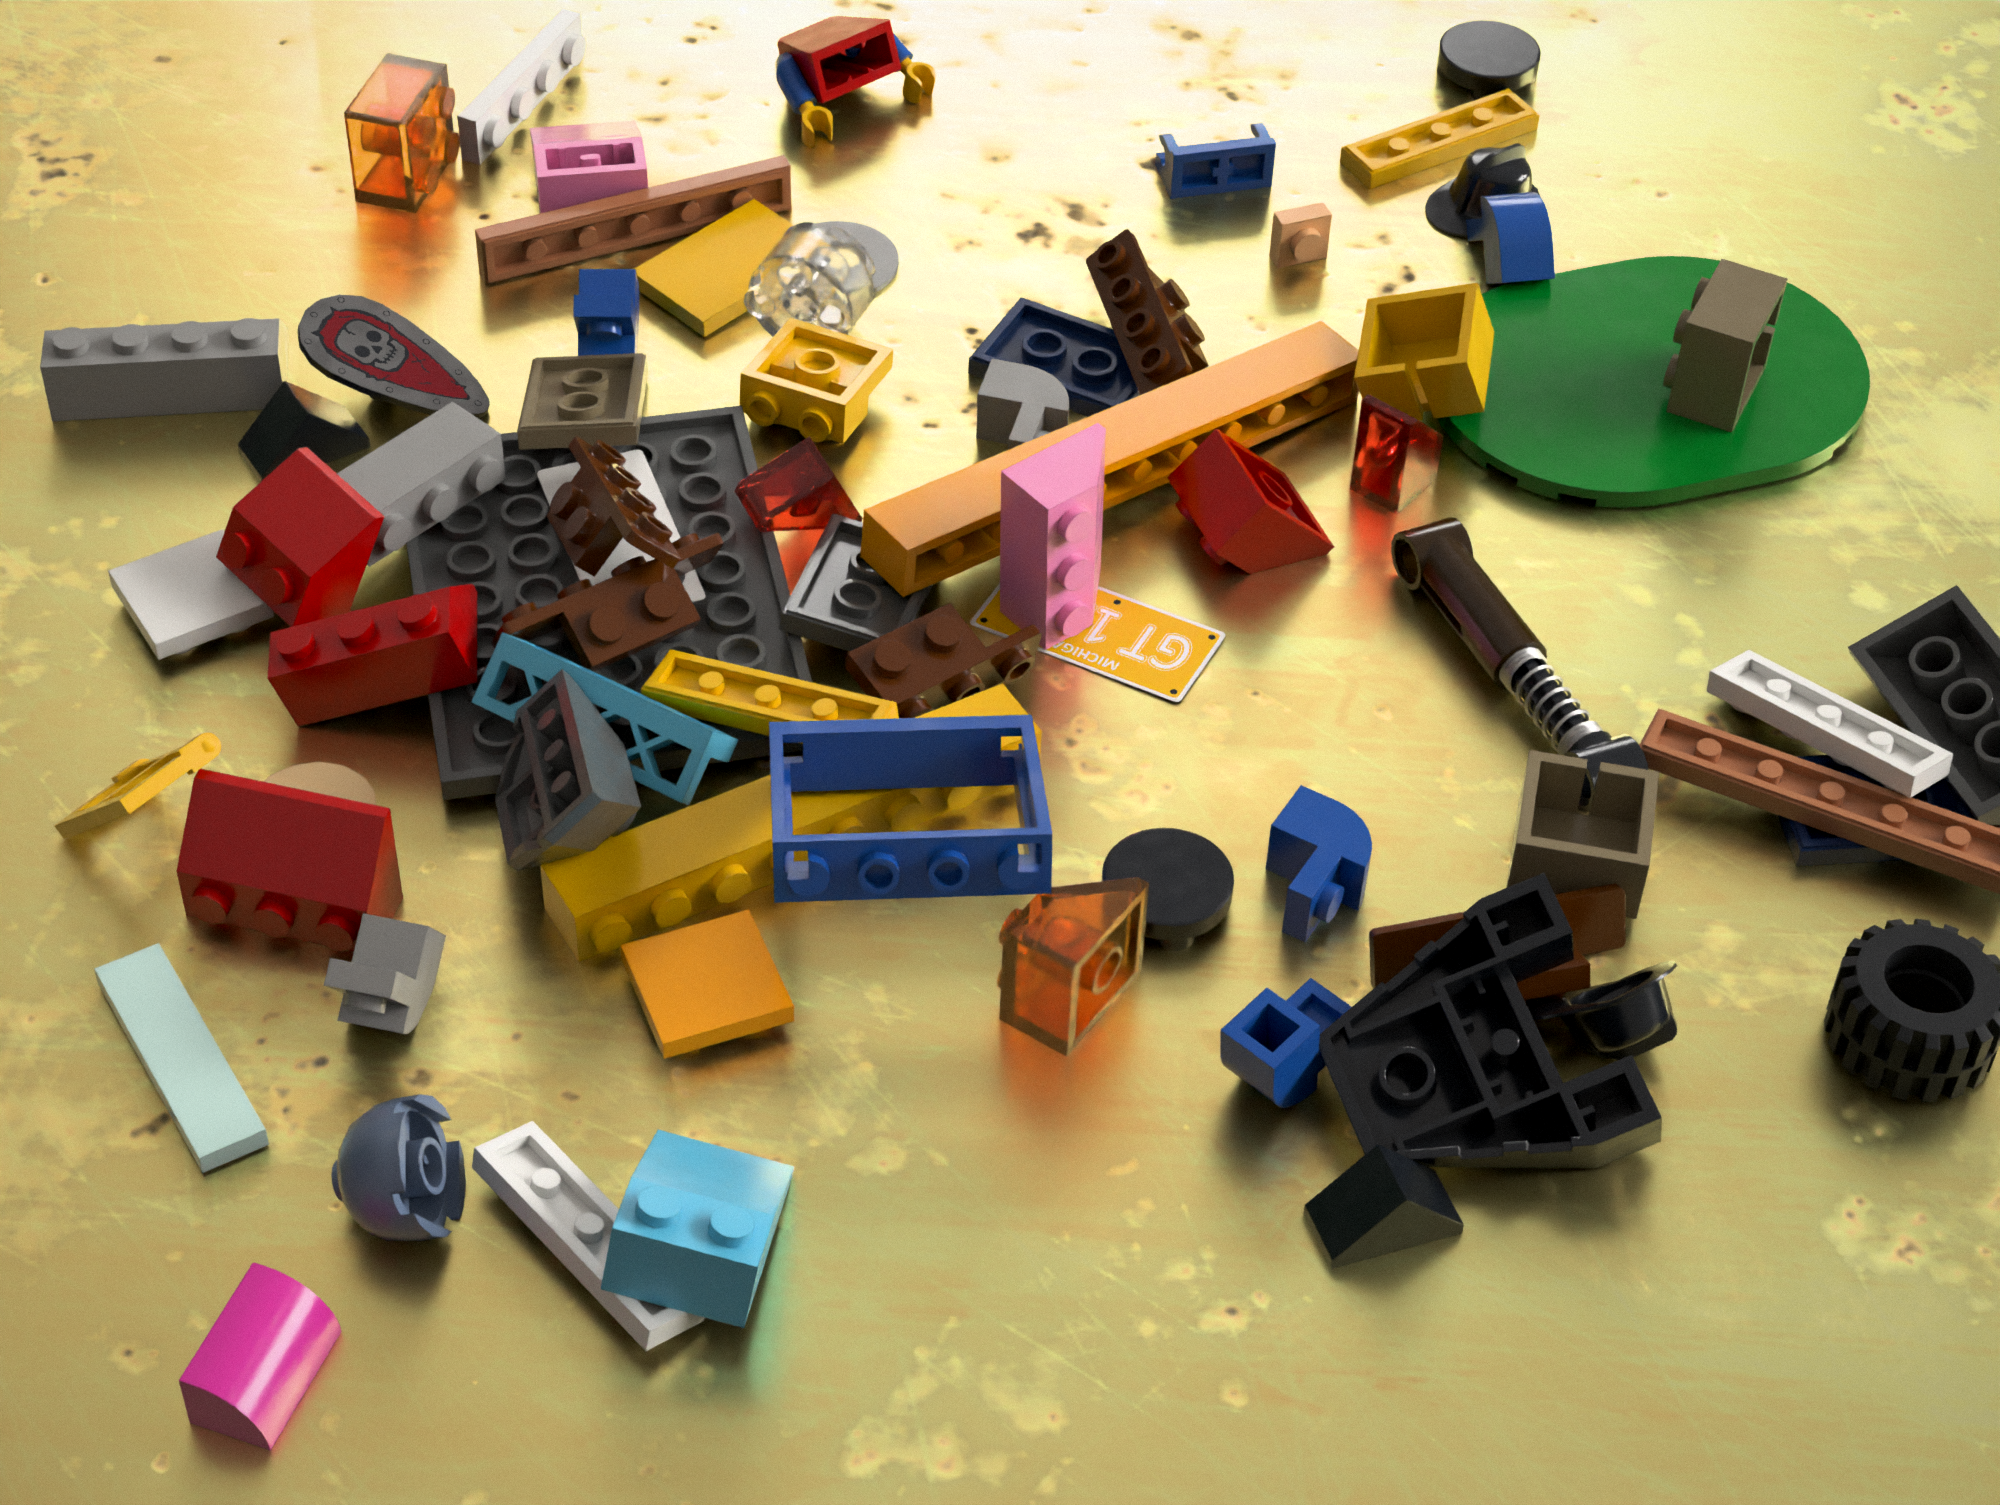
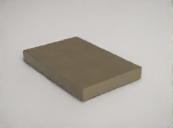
M646 354L535 357L532 360L517 429L519 450L569 448L568 445L575 436L592 446L596 440H601L610 446L637 445L648 375Z

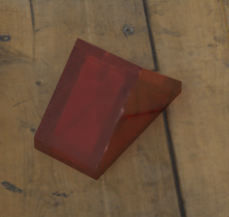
M810 436L738 482L734 491L759 532L825 529L832 514L860 522L863 520Z

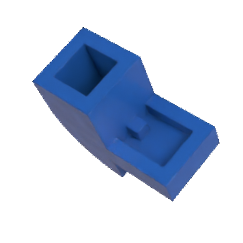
M1536 192L1480 196L1482 218L1466 220L1468 241L1483 240L1486 284L1554 279L1552 230L1546 206L1540 195Z
M579 269V295H574L573 317L578 332V356L637 353L639 283L636 269Z
M1300 785L1271 825L1265 869L1292 881L1287 889L1282 932L1306 942L1321 920L1329 923L1334 918L1341 903L1359 911L1365 896L1372 840L1366 824L1352 809L1337 800Z
M1312 978L1304 983L1286 1001L1266 987L1220 1030L1221 1062L1228 1070L1278 1107L1287 1108L1294 1106L1306 1099L1317 1089L1318 1073L1326 1066L1319 1051L1320 1034L1347 1012L1351 1006Z

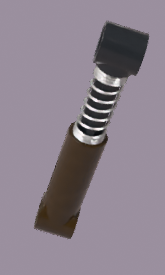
M1448 517L1404 530L1394 535L1391 542V554L1397 575L1402 583L1411 590L1422 588L1499 688L1508 689L1512 695L1516 696V701L1525 708L1526 714L1533 718L1537 728L1542 729L1544 737L1547 740H1551V746L1557 751L1558 755L1588 760L1578 805L1579 811L1585 813L1590 811L1600 762L1649 770L1642 749L1631 736L1622 734L1612 737L1609 732L1603 731L1596 721H1589L1590 713L1587 710L1580 709L1581 702L1576 698H1571V689L1562 687L1563 679L1560 676H1554V668L1551 665H1547V649L1473 558V549L1469 535L1458 519Z

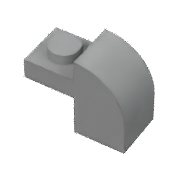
M991 359L977 394V439L1008 444L1009 450L1068 425L1069 396L1065 387L1057 378L1033 366Z
M363 913L352 961L330 958L324 986L344 994L337 1021L401 1034L410 1033L417 1026L432 994L446 935L429 926Z

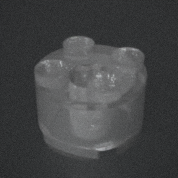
M801 222L791 226L782 234L753 272L749 281L748 291L744 295L745 308L757 318L761 326L772 337L790 318L849 335L873 302L877 287L874 289L872 278L876 272L874 262L864 246L855 237L835 226H831L828 231L811 227L814 222Z

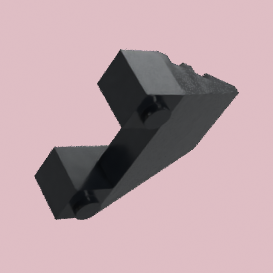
M1545 873L1479 899L1463 913V919L1435 943L1432 940L1414 954V960L1386 984L1381 982L1320 1034L1319 1051L1364 1154H1367L1378 1144L1427 1167L1598 1168L1661 1142L1662 1117L1633 1056L1630 1055L1563 1083L1517 986L1518 982L1574 960L1573 931Z

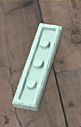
M154 944L94 968L100 989L201 1172H207L269 1145L263 1123L160 944Z

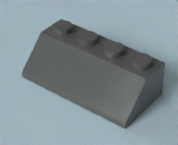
M1956 585L1850 645L1848 649L1851 656L1908 731L1953 753L1950 772L1945 779L1974 818L1989 825H2000V638Z

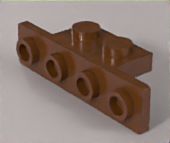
M1129 229L1123 230L1110 241L1103 243L1097 251L1086 259L1087 267L1140 395L1209 366L1200 346L1205 341L1204 334L1193 318L1185 312V309L1190 306L1187 296L1173 279H1169L1164 283L1148 267L1138 241Z
M575 436L568 447L581 468L571 482L562 484L556 491L550 504V511L547 514L550 523L574 565L595 577L619 542L624 538L632 546L674 569L681 560V557L669 540L673 533L654 516V512L657 509L656 506L638 491L641 483L623 467L626 462L624 456L601 440H596L592 446Z
M692 533L672 543L681 557V560L674 569L657 559L646 562L644 556H638L614 568L611 571L612 578L592 585L590 579H584L566 587L556 595L558 601L538 609L534 602L519 606L502 617L503 625L499 628L491 643L495 649L502 632L530 641L563 627L583 667L596 671L696 627L701 618L679 576L710 563L722 548L724 542L719 533L712 534L701 540L696 533Z
M948 603L848 652L844 667L866 695L896 702L899 718H915L987 690L1003 681L1013 683L1023 678L1035 664V656L1042 633L1032 624L985 647L952 604Z
M1614 883L1555 894L1573 931L1574 960L1518 982L1517 986L1524 1000L1537 999L1549 1001L1564 996L1566 992L1591 988L1590 963L1583 955L1619 949L1626 943V893L1618 884ZM1464 912L1372 929L1369 932L1371 986L1375 988L1381 982L1386 984L1414 960V954L1432 940L1435 943L1461 921Z

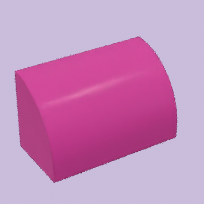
M253 1262L179 1379L189 1422L271 1451L342 1332L340 1324L330 1308L315 1293L295 1279L275 1269Z

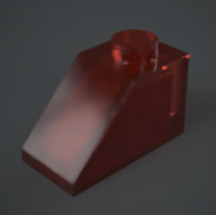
M1368 394L1361 401L1349 489L1395 514L1400 513L1437 479L1444 435L1418 419Z

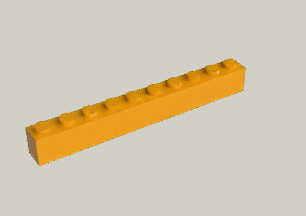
M1319 321L954 473L928 482L908 492L864 509L860 557L900 595L905 597L1000 556L1002 470L1099 423L1106 429L1104 511L1169 483L1167 477L1215 429L1223 432L1244 447L1250 448L1356 402L1359 389L1354 375L1359 350L1323 321Z

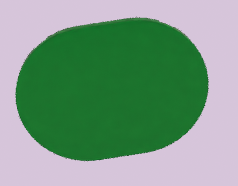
M1690 256L1644 257L1555 273L1554 279L1511 282L1483 293L1482 297L1495 332L1484 412L1437 419L1448 436L1464 453L1486 469L1492 465L1517 478V486L1557 500L1561 498L1562 494L1596 499L1595 506L1647 507L1786 479L1809 471L1832 458L1833 451L1845 441L1852 439L1860 426L1869 396L1870 374L1866 357L1860 344L1841 319L1813 296L1787 282L1778 320L1775 325L1766 324L1775 328L1766 368L1733 431L1728 432L1666 412L1671 389L1664 387L1663 381L1672 356L1674 354L1679 355L1681 344L1673 342L1677 322L1684 309L1691 310L1692 299L1702 277L1711 279L1720 260Z

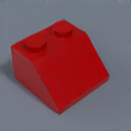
M1215 429L1167 477L1180 497L1175 503L1177 509L1191 524L1201 530L1204 536L1199 540L1200 545L1215 562L1222 566L1231 562L1245 572L1254 574L1325 556L1334 548V545L1287 475L1218 429Z
M308 447L298 448L233 507L216 558L290 627L350 612L385 516Z

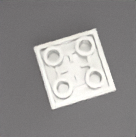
M223 529L108 570L112 588L158 660L174 654L186 653L195 646L230 633L242 632L251 625L275 617L274 611L216 558L225 532Z

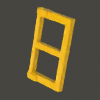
M203 733L173 751L151 760L140 759L131 763L111 778L114 783L54 825L55 828L65 839L131 814L186 772L188 775L193 774L217 757L221 751L219 738L212 733Z

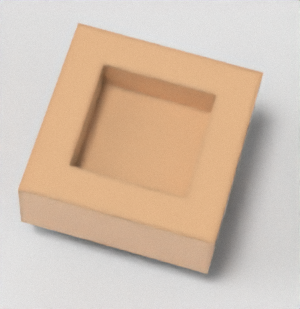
M1324 202L1273 213L1269 257L1277 268L1327 258L1332 213Z

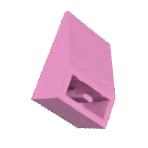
M635 120L530 128L540 213L648 188V172L643 139Z

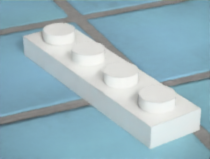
M562 8L457 115L462 160L481 165L496 148L502 146L506 137L523 120L530 116L532 110L544 97L556 89L564 76L574 66L580 64L586 50V39L582 36L581 13Z
M1751 650L1743 652L1709 672L1708 693L1731 704L1737 711L1750 714L1779 729L1785 736L1800 740L1831 756L1838 764L1852 767L1873 778L1889 790L1911 798L1949 775L1953 753Z
M533 1121L474 1148L473 1170L645 1351L704 1321L705 1318L601 1290L611 1231L619 1209Z

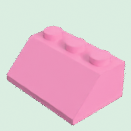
M1099 423L1001 471L1000 612L1021 630L1034 624L1042 633L1039 645L1044 650L1069 637L1078 635L1084 629L1093 625L1101 572L1106 429Z

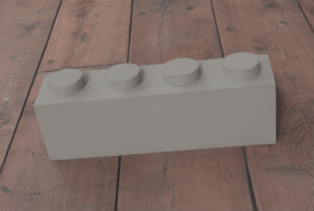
M244 318L237 321L218 322L186 321L180 324L142 326L128 324L121 327L85 329L69 327L62 330L44 331L40 369L52 421L263 410L284 380L288 382L289 331L280 318Z

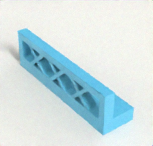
M503 632L471 701L514 723L516 711L532 696L512 705L496 699L510 664L525 672L532 696L543 687L541 679L548 682L563 669L574 679L592 704L607 710L600 713L607 723L622 717L629 720L637 746L626 750L634 780L687 805H690L710 758L729 763L739 739L532 642ZM646 729L661 736L649 740ZM675 742L692 750L677 784L661 777L653 753ZM641 757L644 769L630 762Z

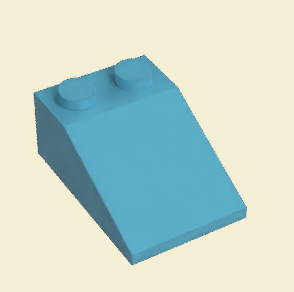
M657 1130L631 1176L614 1221L601 1290L744 1328L795 1166Z

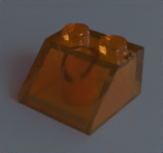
M1139 877L1057 886L1052 887L1051 894H1037L1024 909L1020 907L1014 909L1006 918L999 934V943L1003 945L1002 968L997 979V987L1001 989L999 1019L1067 1057L1141 973L1149 883Z

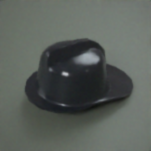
M1515 143L1504 148L1485 147L1471 152L1466 157L1458 176L1429 195L1425 205L1427 219L1435 228L1449 235L1467 237L1466 220L1482 218L1480 196L1536 192L1540 195L1538 188L1532 184V171L1529 163L1526 161L1525 147L1520 143Z
M1674 961L1662 962L1620 980L1591 986V988L1566 992L1560 998L1549 1001L1540 1000L1527 1007L1533 1020L1560 1016L1585 1050L1599 1057L1620 1060L1630 1055L1636 1057L1673 1040L1677 1035V1023L1672 1012L1664 977L1670 974L1677 967V964Z

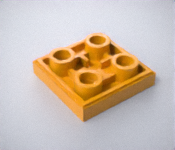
M749 909L621 945L623 965L664 1059L794 1022V1005Z

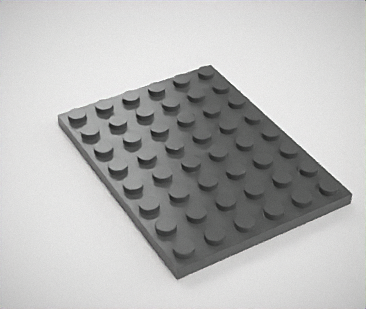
M742 405L641 417L638 444L611 447L619 453L632 450L643 451L680 538L696 533L701 540L712 534L719 533L724 545L710 563L695 569L706 595L705 599L692 602L701 618L696 627L594 672L641 693L642 686L669 650L672 649L812 682L801 636L779 630L781 615L790 598V593ZM517 432L501 434L506 479L452 513L445 520L438 522L406 543L413 595L466 584H473L478 592L477 682L428 694L443 800L497 793L505 756L517 735L512 729L513 722L471 702L495 650L491 642L499 628L503 625L502 617L513 609L527 603L534 602L539 609L558 601L556 595L560 591L580 581L570 556L547 517L550 506L537 476L539 470L575 463L577 460L569 448L519 450ZM685 574L679 576L682 583L685 579ZM563 627L529 641L583 666ZM510 664L496 699L512 705L532 695L525 672ZM541 679L542 684L544 686L547 683V681ZM593 704L595 708L599 711V713L607 711L606 709L596 704ZM622 717L608 723L623 742L626 750L637 746L629 720ZM694 718L739 739L730 761L770 756L769 736ZM646 729L649 740L661 736ZM675 742L653 753L658 769L661 771L683 768L692 750ZM783 743V754L803 751V744ZM641 757L630 762L644 769ZM710 758L708 764L720 763L724 761Z

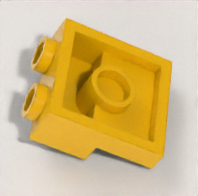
M790 318L740 373L739 406L742 405L743 412L758 425L781 424L799 430L806 439L812 442L833 440L844 443L868 415L869 395L892 369L893 348Z

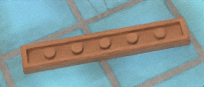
M781 155L475 229L479 274L484 283L489 284L696 233L753 199L775 213L792 209L791 165L786 157Z
M1659 708L1639 744L1648 763V769L2000 894V828L1912 797L1909 798L1901 793Z

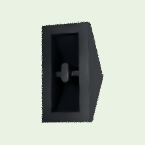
M285 380L238 443L239 454L259 482L265 479L298 448L308 447L326 464L371 447L369 437L344 405Z
M1378 1144L1306 1203L1303 1212L1330 1269L1462 1234L1464 1227L1435 1170Z

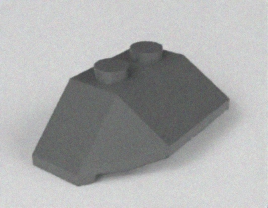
M561 669L516 711L512 729L517 735L505 756L495 797L507 863L516 871L594 851L609 836L615 837L624 832L634 820L637 811L641 808L625 745L574 679Z

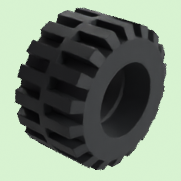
M1902 919L1889 920L1886 923L1885 929L1873 925L1863 931L1861 939L1854 938L1847 947L1845 956L1842 958L1824 1019L1825 1031L1831 1033L1828 1044L1833 1054L1845 1055L1842 1066L1851 1074L1861 1073L1866 1077L1864 1084L1876 1091L1882 1086L1893 1091L1892 1097L1907 1100L1909 1094L1918 1095L1921 1102H1936L1941 1093L1947 1098L1953 1099L1962 1096L1966 1087L1974 1089L1983 1082L1986 1072H1990L2000 1046V960L1995 954L1986 955L1983 952L1985 945L1973 936L1966 939L1958 935L1959 929L1947 924L1944 925V928L1931 926L1930 920L1915 919L1914 924H1906Z

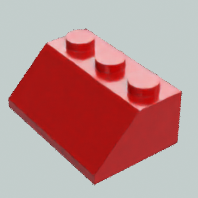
M473 584L449 586L270 632L267 679L298 727L477 682L478 592Z
M201 768L196 773L176 870L186 916L198 918L211 924L222 923L259 931L271 937H287L324 945L335 951L352 952L355 949L363 913L390 919L394 918L403 900L390 808Z

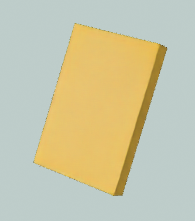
M753 199L634 269H636L639 291L705 337L828 263L827 247Z

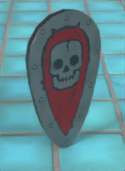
M338 294L319 299L304 311L297 329L299 348L310 365L326 377L360 393L369 395L375 401H386L428 415L435 413L452 401L478 419L483 418L487 414L490 400L479 381L468 368L427 333L387 306L362 296Z

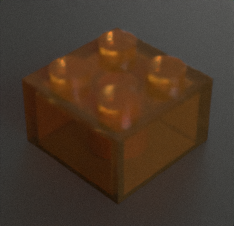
M386 53L344 111L356 202L416 214L428 194L435 192L439 178L448 164L456 161L460 149V136L458 132L454 131L452 113L455 107V91L452 87H449L447 64Z

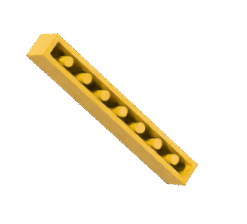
M1002 683L915 718L1028 715V713ZM1033 721L1040 759L1042 731ZM1021 736L1001 737V751L1018 750V744H1022ZM767 775L622 832L618 836L609 837L594 851L540 865L544 908L578 962L602 952L613 951L629 941L661 928L677 925L686 918L723 903L736 901L745 894L774 883L771 776ZM1014 785L791 792L793 835L906 832L920 823L952 810L965 808L974 801L1006 788L1014 787ZM794 851V861H808V851Z

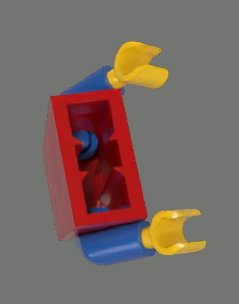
M832 16L779 38L777 42L779 56L775 62L776 80L793 112L802 114L801 139L809 148L815 147L814 131L824 132L829 141H832L833 116L827 108L815 106L817 102H828L899 71L905 75L902 94L906 100L913 103L920 102L922 90L930 96L933 94L936 80L935 69L927 63L911 61L913 54L893 33L889 19Z

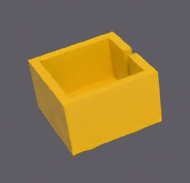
M1478 283L1367 299L1354 379L1372 426L1423 420V414L1427 411L1432 412L1433 418L1484 412L1495 332Z

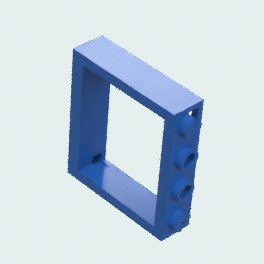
M1032 715L769 722L774 903L1051 894L1052 828ZM1021 736L1022 744H1018V750L1001 751V737ZM783 743H803V756L783 757ZM1014 785L1020 828L793 835L791 792ZM1018 844H1023L1024 854L1018 853ZM794 851H808V861H794Z

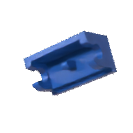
M1264 123L1250 124L1251 132L1255 136L1253 138L1178 146L1171 133L1160 134L1159 140L1164 148V152L1156 153L1155 166L1170 199L1272 187L1276 142L1273 137H1270Z

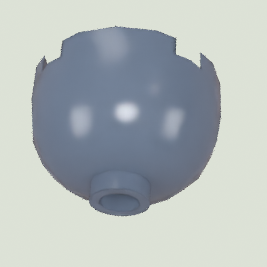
M419 1094L395 1098L374 1105L349 1126L338 1151V1160L334 1162L332 1167V1185L337 1198L344 1203L349 1214L364 1230L386 1241H425L445 1238L452 1232L444 1228L446 1216L451 1220L460 1219L464 1208L466 1178L462 1148L459 1140L446 1142L439 1122L450 1121L451 1118L446 1108L433 1096Z

